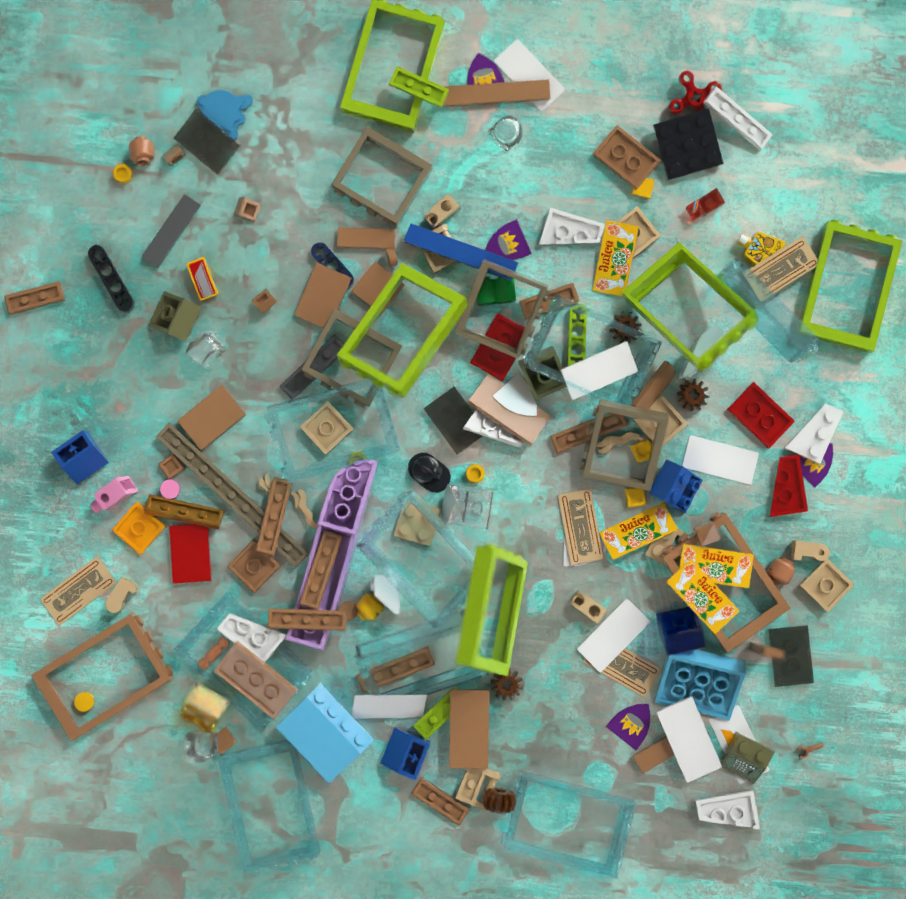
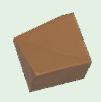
M709 521L693 528L700 546L721 540L714 521Z

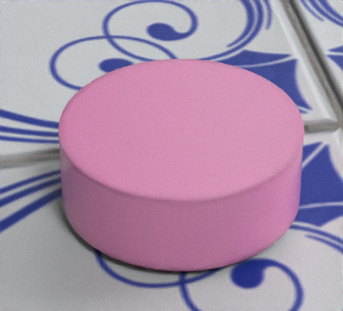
M166 480L161 484L160 492L163 497L174 499L180 493V485L174 480Z

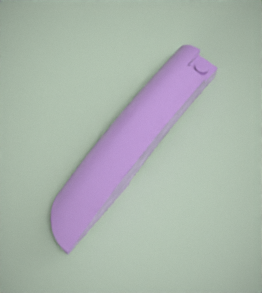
M355 461L342 468L333 478L319 518L312 551L295 609L316 610L299 603L323 532L326 530L341 535L343 538L319 610L338 611L362 527L378 461ZM288 629L286 640L324 651L331 631Z

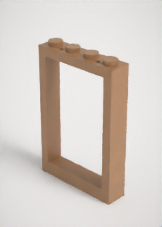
M716 512L709 517L710 521L715 522L717 529L724 524L743 553L753 554L726 513ZM695 531L690 535L685 534L677 540L678 543L673 547L669 545L662 550L663 554L659 557L672 576L679 570L674 559L682 554L683 544L695 545L699 542ZM755 555L752 567L777 603L728 638L721 629L714 634L708 627L723 651L727 653L791 609Z
M135 613L129 614L31 675L71 741L174 679L173 669L163 661L164 655L162 651L154 646V638L149 631L146 632L143 628L144 622L139 615ZM129 625L160 678L78 728L46 675Z

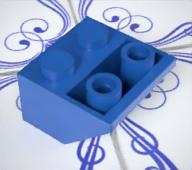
M82 430L51 452L61 468L76 484L81 483L109 463L89 432Z
M666 459L649 494L671 507L686 513L703 480L685 467Z
M394 727L381 764L398 774L416 781L430 746V741Z

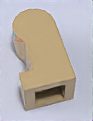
M448 193L423 218L433 229H436L452 214L460 210L461 207Z
M792 540L790 559L801 561L802 556H809L814 560L824 561L830 555L829 548L824 544Z
M121 577L106 601L107 610L111 613L122 611L129 594L137 593L140 586L126 577Z
M579 590L569 602L597 624L607 612L606 608Z

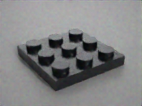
M709 108L653 125L667 180L724 164Z

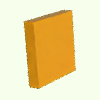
M136 501L112 531L139 555H142L164 530L166 525L156 516L144 514L145 507Z

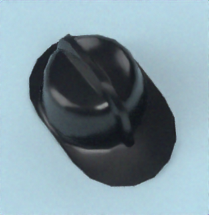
M428 453L414 455L408 464L410 476L430 492H441L450 483L451 475L449 469Z

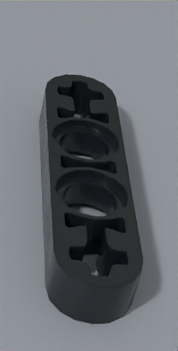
M99 245L90 247L88 250L89 259L117 308L123 312L132 311L135 306L134 299L106 250ZM95 250L102 251L100 257L104 262H100L97 257H93ZM106 265L112 268V272L108 276L102 274V268ZM114 282L121 284V289L118 292L111 290V285ZM123 294L125 300H130V302L128 303L129 307H121L123 301L120 297L116 299V296H120Z

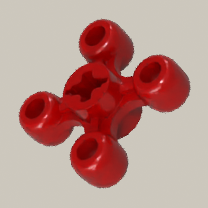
M683 71L679 75L678 80L685 87L686 95L683 99L672 100L668 104V110L674 115L680 114L685 107H692L696 112L704 110L706 108L703 101L712 91V86H717L721 91L722 86L718 81H711L705 88L699 89L694 85V74L691 71ZM685 75L689 77L688 82L684 80ZM700 95L697 100L690 101L691 97ZM674 104L678 105V110L674 109Z

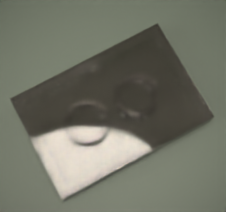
M198 108L193 111L174 136L178 143L216 175H219L241 146L240 143Z
M452 387L423 408L456 455L483 437L463 429L473 415V411L455 387Z
M808 625L768 629L770 646L784 651L782 659L771 657L774 686L814 683Z

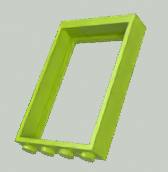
M372 0L340 109L345 114L414 133L423 100L415 97L410 115L353 100L351 99L377 10L435 26L421 77L430 80L445 28V19L437 14H432V16L424 14L419 9H406L401 4H388L386 0Z
M831 220L825 223L816 254L818 263L812 270L796 334L871 353L875 351L903 240L897 239L898 237L895 235L887 234L884 236L880 235L876 230L868 229V231L861 230V227L857 225L846 226L842 225L841 221ZM834 231L892 246L869 338L810 322Z
M680 242L622 291L625 301L699 372L710 367L718 356L725 354L733 343L740 341L742 336L748 330H752L759 321L757 312ZM683 263L744 317L699 358L640 303L645 296Z
M401 263L337 354L340 365L347 370L351 368L356 371L355 373L362 379L368 378L372 380L371 383L376 387L386 388L387 392L392 396H400L404 399L467 308L466 297ZM405 279L451 305L399 381H396L351 354Z
M485 543L484 546H476L455 664L491 674L508 676L528 562L523 560L522 556L505 551L504 548L496 547L494 544ZM498 558L508 562L509 565L492 659L478 656L495 561Z

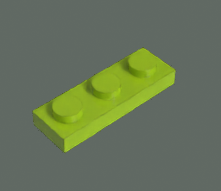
M396 66L389 82V86L441 109L449 93L448 88Z
M450 691L413 725L426 740L450 718Z

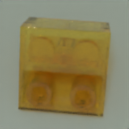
M196 682L183 703L180 716L184 721L199 726V729L203 732L213 734L230 701Z

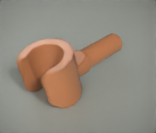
M823 743L808 747L800 745L797 751L805 749L806 753L799 755V757L806 758L809 752L824 746Z

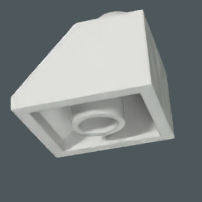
M399 574L374 575V579L370 580L371 591H374L375 596L394 614H399Z

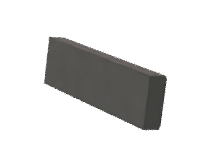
M184 194L141 257L159 268L201 205Z
M334 334L320 347L310 368L322 374L338 359L337 354L344 343ZM305 362L279 386L292 400L313 382L303 376L304 372L301 369Z

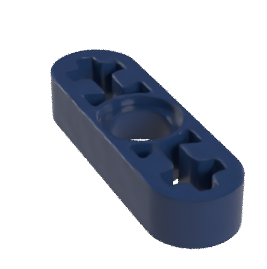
M318 242L314 244L311 249L314 259L325 266L330 261H336L338 263L336 271L340 272L343 268L344 271L341 273L352 277L348 289L352 287L354 278L351 272L324 243ZM318 247L320 249L324 248L323 252L328 257L324 263L321 262L324 258L320 254L315 255L317 253L316 248Z

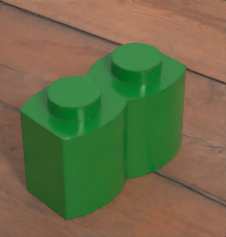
M490 276L485 277L477 297L478 306L516 302L514 278L511 282L500 277L498 279H490Z

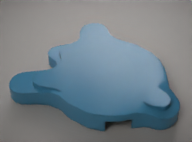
M216 90L207 95L199 96L197 98V105L201 109L206 122L215 128L224 130L229 139H237L238 126L246 121V117L241 113V110L253 104L252 97L250 95L235 96L225 90Z

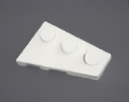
M753 790L695 800L700 821L760 829Z

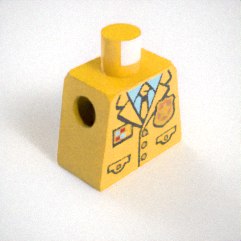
M757 231L752 239L742 233L737 244L745 248L741 257L754 267L784 248L786 242Z

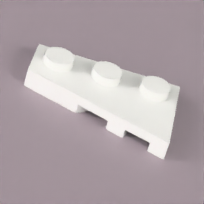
M550 208L539 245L600 243L605 224Z
M824 404L784 449L820 464L843 411Z
M477 409L463 428L464 430L519 448L524 443Z
M231 613L228 614L217 628L233 643L239 641L264 662L267 661L286 637L284 633Z

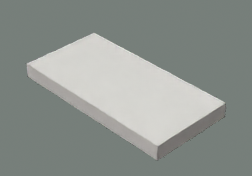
M692 696L656 711L687 783L722 768Z

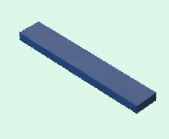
M410 224L404 239V243L478 270L484 259L516 271L518 266L516 261L414 224ZM488 269L487 273L512 282L513 278Z

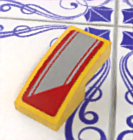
M205 257L187 262L186 264L200 301L218 295Z

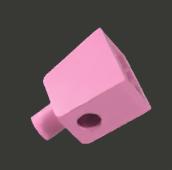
M129 476L118 477L94 494L96 500L90 506L96 513L102 509L104 511L113 509L139 491Z

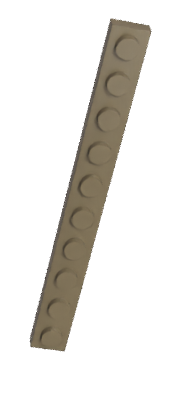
M168 423L156 437L260 534L265 511L171 423ZM281 527L276 550L293 566L297 567L309 552Z

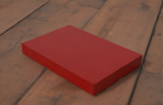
M497 313L485 336L517 348L525 328ZM480 343L470 364L504 381L516 358Z
M752 382L726 409L767 449L795 422L755 382Z
M195 524L169 526L173 584L212 581L209 527Z

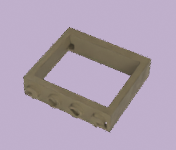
M367 126L331 185L334 189L333 192L337 193L338 196L343 197L345 195L350 198V202L357 207L361 205L367 209L366 212L374 217L378 215L383 218L382 221L385 224L398 227L431 173L433 166ZM367 139L422 171L395 216L341 184Z
M484 259L468 296V306L461 315L454 333L519 359L520 354L524 355L528 344L525 343L527 337H532L535 326H532L535 319L539 320L543 309L540 308L542 301L546 302L549 296L548 285ZM488 269L541 289L517 348L466 328Z
M334 309L301 371L304 372L303 376L312 381L314 378L320 380L321 386L329 390L331 387L338 390L337 394L347 399L349 396L355 399L354 403L362 408L365 405L370 407L379 390L375 385L368 397L365 398L310 368L335 319L354 330L360 323ZM369 328L365 336L392 350L381 371L387 375L402 345Z
M600 399L599 404L595 405L593 410V416H596L595 421L590 423L588 434H591L590 441L586 440L584 452H587L586 459L582 458L580 470H583V477L651 491L669 421L668 413ZM604 411L657 422L644 479L591 468Z

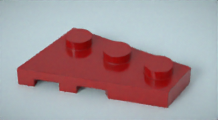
M799 454L779 457L769 517L807 512L808 506Z

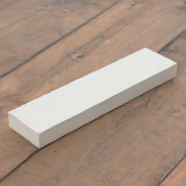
M717 86L712 89L703 101L705 105L758 150H762L773 135Z

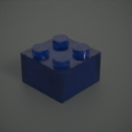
M690 607L656 614L658 632L667 656L705 647L703 628L697 614Z

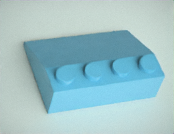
M669 643L655 703L669 706L692 696L700 714L730 721L746 674L745 661Z
M321 684L275 727L328 784L374 741Z

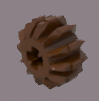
M623 311L621 312V318L615 315L614 319L616 322H610V325L615 328H611L609 332H616L612 338L616 339L619 336V343H622L625 338L628 344H630V337L636 341L637 336L635 334L640 335L642 332L636 329L641 327L642 323H635L639 317L636 316L632 319V312H629L626 317ZM625 323L628 324V328L630 329V331L627 330L626 332H624V328L621 327V324L622 326Z
M694 378L692 379V384L689 380H685L686 386L682 384L679 386L683 392L679 391L676 395L682 396L678 403L685 402L682 407L683 409L690 405L689 410L694 411V407L697 410L701 409L700 403L707 405L703 398H709L710 395L704 394L708 387L701 388L704 384L703 381H700L697 385V380ZM692 390H694V394H697V397H695L694 400L692 399V396H689V393H691Z
M509 668L508 676L494 674L498 680L491 679L490 682L497 684L491 688L492 691L499 690L495 694L497 698L503 694V701L506 700L507 695H509L510 700H513V692L517 696L520 695L516 688L523 689V685L517 684L523 679L522 677L515 679L518 675L517 671L511 675V668ZM508 679V682L510 680L512 681V684H510L509 689H506L505 686L504 688L501 686L504 684V680Z
M489 788L483 796V806L486 810L496 812L497 814L511 813L516 806V795L508 789Z

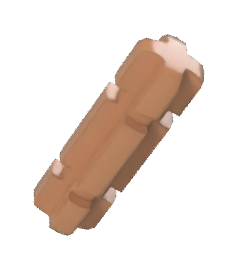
M221 637L217 641L218 644H214L204 655L205 657L198 661L199 667L206 670L210 666L209 663H213L223 652V649L230 645L229 640Z

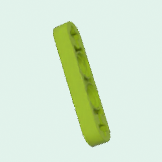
M575 303L569 311L567 367L575 364V360L571 361V358H582V360H585L587 309L581 303ZM577 307H580V311H583V314L579 316V321L583 320V323H572V320L576 321V314L573 311ZM574 326H580L583 329L581 336L573 335L572 328ZM572 346H581L582 353L574 355L571 351Z

